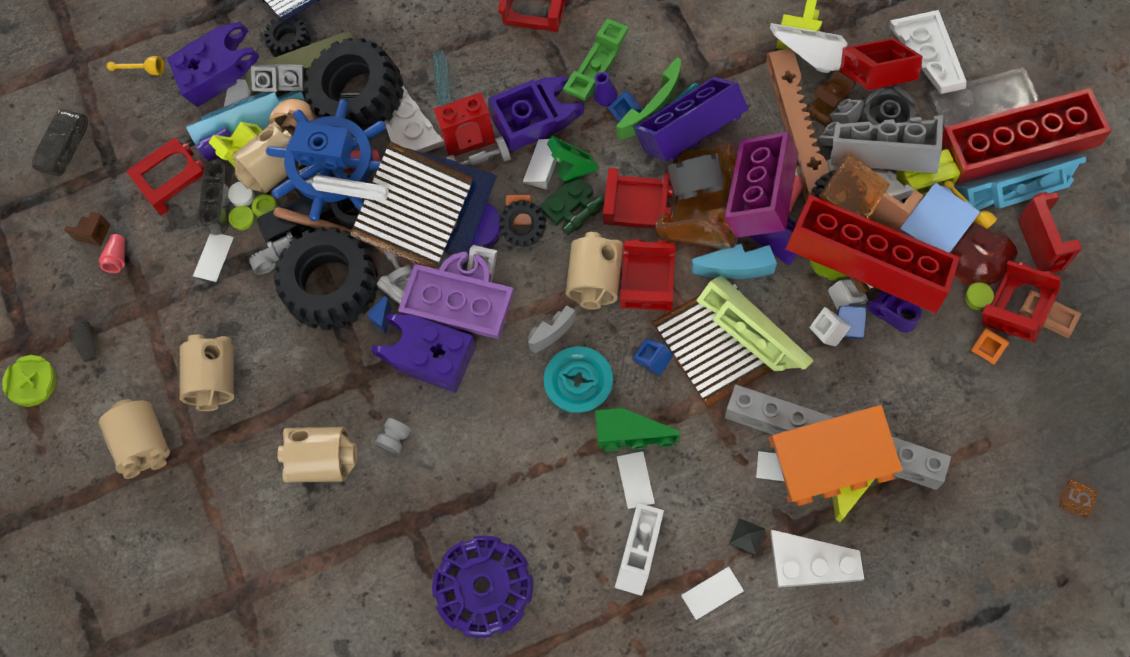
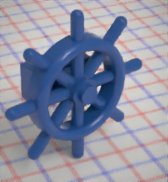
M345 99L339 101L335 117H321L309 122L301 110H295L293 116L297 121V125L287 148L275 146L266 148L268 156L284 158L285 170L289 177V180L273 189V197L280 198L296 188L304 196L313 200L309 214L312 221L319 220L324 202H335L349 197L358 210H361L362 207L366 208V205L363 204V198L315 190L306 180L320 172V175L329 177L333 174L335 178L366 183L371 171L378 170L391 173L379 168L380 163L394 169L390 163L373 160V150L369 142L371 138L385 130V122L378 121L363 131L357 124L345 119L349 106L348 101ZM360 147V158L350 157L351 151ZM298 162L309 167L299 172ZM350 167L356 168V170L348 178L342 168Z

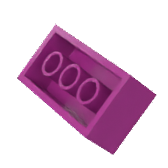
M789 132L740 141L725 213V219L736 238L786 231L799 153Z

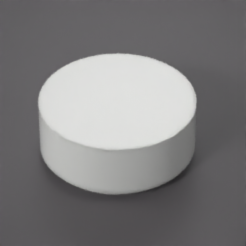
M237 182L229 188L228 198L236 207L249 206L255 198L254 190L247 189L241 182Z

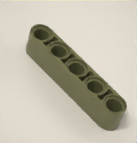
M344 32L256 65H304V80L306 82L308 81L306 79L308 69L311 70L313 67L311 65L314 58H319L320 52L324 48L327 50L331 47L330 44L336 41L341 43L346 38H352L355 41L356 37L351 32ZM250 68L244 77L253 96L263 91H252Z

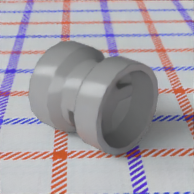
M387 418L384 424L385 434L378 435L375 443L387 451L399 454L403 448L400 441L408 438L411 429L397 420Z

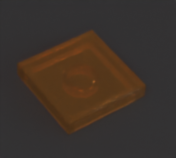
M849 153L845 155L819 197L824 201L869 219L881 197L890 186V183Z

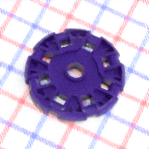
M474 536L473 540L467 542L462 540L455 544L441 558L443 562L439 569L435 570L433 576L432 594L433 597H436L438 603L436 609L439 615L453 630L457 628L463 631L465 636L489 638L492 637V634L499 631L504 633L510 630L524 616L523 611L527 603L530 604L532 599L533 577L529 575L527 569L529 564L526 558L511 543L507 545L501 542V538L494 536ZM477 550L479 557L469 560L467 553ZM495 552L503 555L500 562L491 559ZM452 566L460 568L456 578L449 575ZM516 570L518 579L510 581L508 572ZM480 578H486L490 581V588L485 593L475 591V583ZM454 591L456 600L449 602L447 593ZM509 594L517 597L513 607L506 604L509 600ZM465 609L473 614L469 621L462 618ZM496 612L498 620L488 623L486 615Z

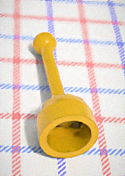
M151 56L144 61V64H115L114 62H108L107 69L115 71L116 69L144 68L151 75H163L165 65L161 56Z
M948 180L944 183L943 186L949 188L955 196L963 201H968L954 188L952 181ZM979 211L980 213L974 220L975 227L981 233L986 231L997 220L989 211Z

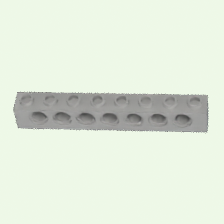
M736 384L725 414V419L773 435L835 418ZM892 437L903 470L894 473V476L937 490L945 481L951 456Z

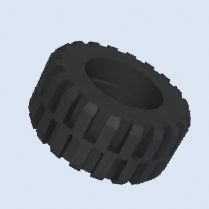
M359 37L355 38V41L352 38H346L341 43L336 41L330 44L331 47L326 50L324 48L320 52L321 55L318 59L314 58L311 63L313 67L311 70L308 69L306 75L308 82L304 84V91L307 93L305 98L310 105V109L318 118L335 117L342 89L352 78L361 74H370L369 81L365 89L358 96L348 100L349 106L345 119L354 122L364 131L378 121H390L393 118L392 113L394 110H398L401 104L399 99L403 98V77L400 75L397 65L377 43L371 40L366 41L365 38Z
M324 227L315 228L316 232L312 233L308 230L303 232V237L298 240L296 238L292 239L289 242L291 246L288 249L284 248L280 253L282 260L276 261L275 270L277 273L274 274V283L277 286L276 292L288 311L300 323H306L308 327L316 329L318 325L322 330H331V326H336L337 329L344 328V323L351 321L353 324L359 320L357 316L360 313L365 315L369 310L367 304L374 302L376 298L374 290L378 289L377 268L363 242L359 238H354L352 233L346 230L341 233L339 228L330 227L329 231H326ZM331 262L342 263L349 267L346 281L335 292L316 296L305 291L307 279L317 267Z

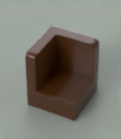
M91 212L89 218L81 217L77 228L66 225L64 231L76 241L102 246L110 223L101 214Z

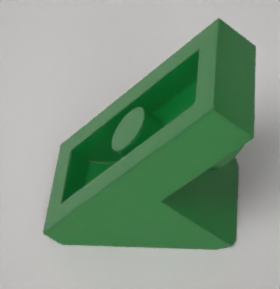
M551 136L547 145L552 152L551 156L560 162L557 172L563 181L597 171L599 168L591 154L554 136Z

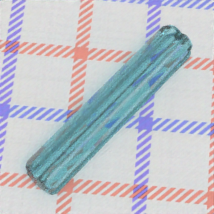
M443 50L433 52L437 107L451 103L447 59Z

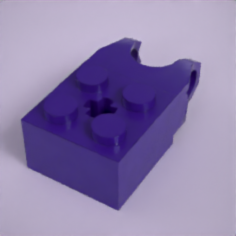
M236 22L216 27L167 57L181 95L195 106L199 107L237 84L236 80L244 76L259 59L258 53L252 47L237 49L248 33V29L244 24ZM234 30H241L238 34L229 35ZM246 55H252L247 60H241Z
M567 76L546 77L535 82L531 80L488 98L490 117L500 136L503 137L509 153L564 130L573 120L584 113L582 103L563 104L555 98L563 91L565 84L569 80Z
M388 314L386 317L388 324L402 332V337L398 343L392 346L373 345L371 350L373 355L386 361L395 370L403 372L410 377L456 393L476 348L473 336L414 315Z

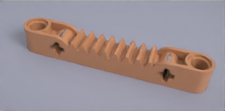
M789 48L768 52L766 54V63L785 132H789L799 152L796 171L798 176L803 179L802 185L804 187L802 192L805 202H807L809 195H816V193L812 192V188L817 186L814 184L816 180L830 171L826 159L819 154L820 148L816 147L817 139L813 138L815 131L811 129L812 121H808L810 114L806 112L807 104L803 103L802 87L798 86L801 81L800 69L794 51ZM834 185L830 188V197L833 201H835Z

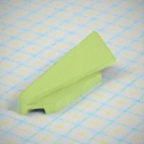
M723 276L711 280L696 300L699 304L715 312L716 316L713 318V321L772 370L806 369L812 364L813 359Z

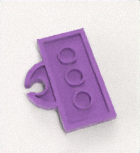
M460 252L446 259L439 270L415 264L398 312L400 315H414L443 326L499 339L515 291L512 287L490 282L491 274L488 265L477 254L474 257L475 267L469 271L463 270L462 266L468 261L467 252Z

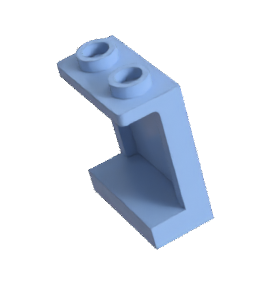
M935 182L902 225L899 232L950 253L980 212L970 202L961 200L949 188L940 186Z

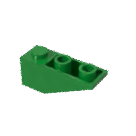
M624 408L595 410L598 449H604L606 452L618 451L620 447L631 446V449L636 450L645 449L648 447L647 445L658 444L659 447H671L680 440V431Z

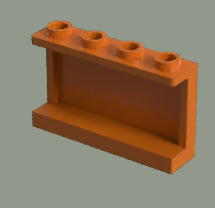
M882 405L768 437L771 448L774 447L786 485L788 492L787 501H796L797 506L814 502L812 496L823 494L824 499L840 495V488L850 486L851 491L868 487L867 481L877 478L878 483L895 479L894 473L903 471Z

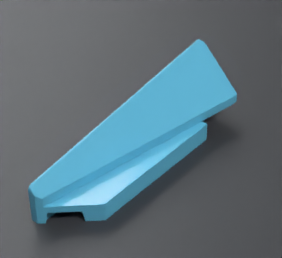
M263 91L202 116L201 121L188 125L186 128L193 142L197 145L200 143V139L216 133L224 127L232 135L240 122L257 124L264 130L269 126V117L279 103L286 99L307 101L303 91H290L281 96L277 92Z
M1071 154L967 183L954 184V188L978 211L992 204L997 208H1003L1032 199L1039 193L1047 192L1049 194L1070 187L1074 181L1072 175L1079 164L1086 162V156Z

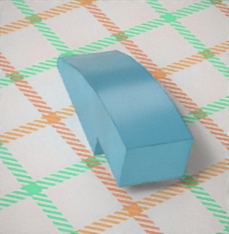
M738 244L692 259L691 272L692 274L708 278L723 276L725 279H749L774 274L777 262L770 245L744 252L742 245Z

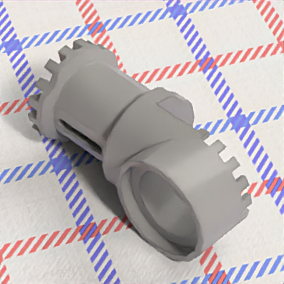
M290 231L286 233L285 237L274 242L268 241L267 245L269 248L259 251V253L256 252V256L252 255V258H249L251 267L256 275L266 274L275 268L276 261L282 258L280 256L284 248L288 249L291 246L289 242L294 237Z

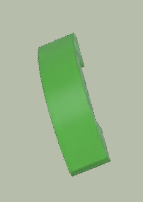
M607 18L596 35V43L579 70L572 73L563 88V92L584 101L588 99L594 92L595 75L599 72L607 73L624 42L629 27Z
M677 57L663 72V88L641 113L631 109L616 125L617 138L620 141L636 135L633 128L635 125L671 103L680 81V58Z

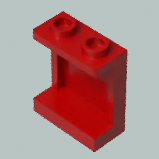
M608 168L603 224L664 230L665 221H670L671 206L667 205V198H672L673 195L669 174L664 173V179L619 176V169Z
M1043 192L1035 195L1018 219L1019 226L1037 270L1053 273L1065 270L1082 250L1078 239L1063 243L1050 213V210L1060 198L1058 192L1052 194Z
M640 239L624 241L620 289L621 309L672 311L676 244L665 240H659L655 243L644 242Z

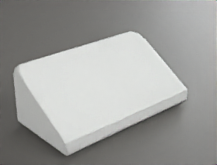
M549 139L538 140L523 184L547 190L557 160L551 156L552 152L547 145Z

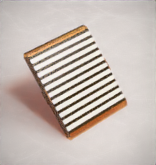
M390 141L374 180L371 181V184L387 187L389 191L387 200L365 199L350 236L418 265L436 269L450 234L457 226L458 215L473 178Z
M731 278L727 279L740 292ZM698 295L652 321V323L673 354L677 366L685 373L704 404L709 407L732 394L735 384L744 387L772 371V369L714 322L713 318L716 316V313L696 301L700 296Z

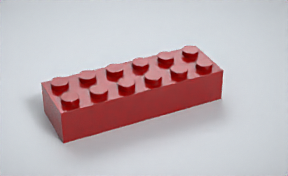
M1087 88L947 126L942 133V150H949L953 162H955L960 171V176L956 181V185L1101 146L1112 130L1092 89Z
M809 195L785 248L790 252L933 313H937L947 297L960 257L813 195Z

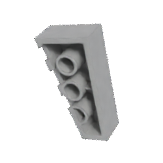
M943 115L934 116L933 120L922 121L921 117L910 118V122L895 123L894 119L884 120L879 125H872L870 122L836 124L831 165L938 173L942 150Z

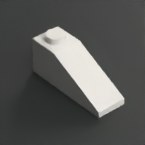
M771 23L770 29L774 36L814 66L817 71L830 73V70L840 69L843 47H847V42L842 35Z
M637 503L615 588L642 596L649 576L664 510Z

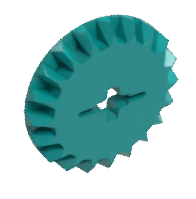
M570 347L560 351L550 360L544 373L546 394L559 409L566 410L569 413L582 414L587 411L592 412L609 397L613 385V374L608 361L599 352L587 347ZM582 375L583 380L586 382L580 383L579 387H576L571 379Z

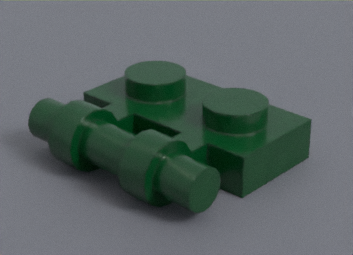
M576 177L566 182L545 200L539 208L556 226L565 220L567 224L562 227V230L566 235H570L574 230L578 231L583 227V222L590 216L594 217L600 212L599 208L604 205V199L598 196L593 201L589 200L593 196V190L580 177ZM580 206L584 208L577 215L572 214Z

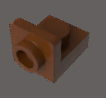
M835 70L828 82L818 86L814 95L835 108L841 101L848 98L856 82L840 70Z

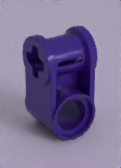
M880 290V294L876 299L870 301L867 305V308L873 315L883 319L898 331L905 333L911 332L916 328L922 315V310L919 306ZM901 314H909L913 319L906 320Z

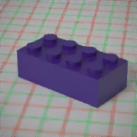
M713 77L633 128L645 153L663 161H672L678 158L685 149L697 146L704 137L719 132L723 125L740 119L741 114L749 110L737 82Z

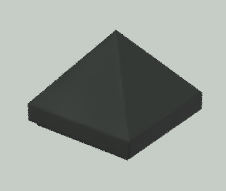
M739 518L729 544L756 555L765 529Z

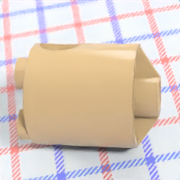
M274 121L232 155L235 161L234 174L247 189L260 191L264 194L270 191L288 175L285 170L284 158L268 156L266 148L269 146L287 148L292 135L287 130L283 131Z
M587 232L585 237L573 240L571 243L566 296L586 309H599L601 305H608L617 301L623 243L619 240L601 238V234L597 232Z
M203 335L188 336V341L180 345V400L186 404L196 405V409L199 411L217 410L218 405L231 402L234 399V346L231 344L230 337L221 336L215 339H205Z
M130 399L121 400L100 417L98 423L107 447L115 461V469L118 473L123 474L125 479L136 477L140 474V471L150 467L152 470H156L167 464L166 458L169 456L170 450L150 402L144 400L132 401Z
M345 427L285 428L283 432L284 446L278 447V461L284 464L283 481L285 483L346 481L358 458L357 444L350 442L349 434Z

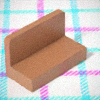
M914 190L903 204L888 193H884L869 219L899 231L924 195Z

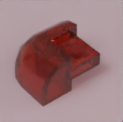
M976 222L952 253L960 257L954 277L970 286L974 283L995 285L1005 275L1007 262H1014L1018 255L1017 248L1011 239L1002 232L997 236Z

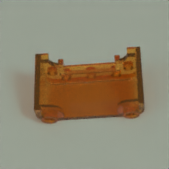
M732 142L685 150L680 153L678 158L673 160L672 164H678L685 160L718 153L725 184H722V190L702 194V190H697L698 196L678 200L676 196L671 216L667 213L661 214L656 222L657 233L664 240L718 249H730L736 246L737 238L725 219L737 158V151Z

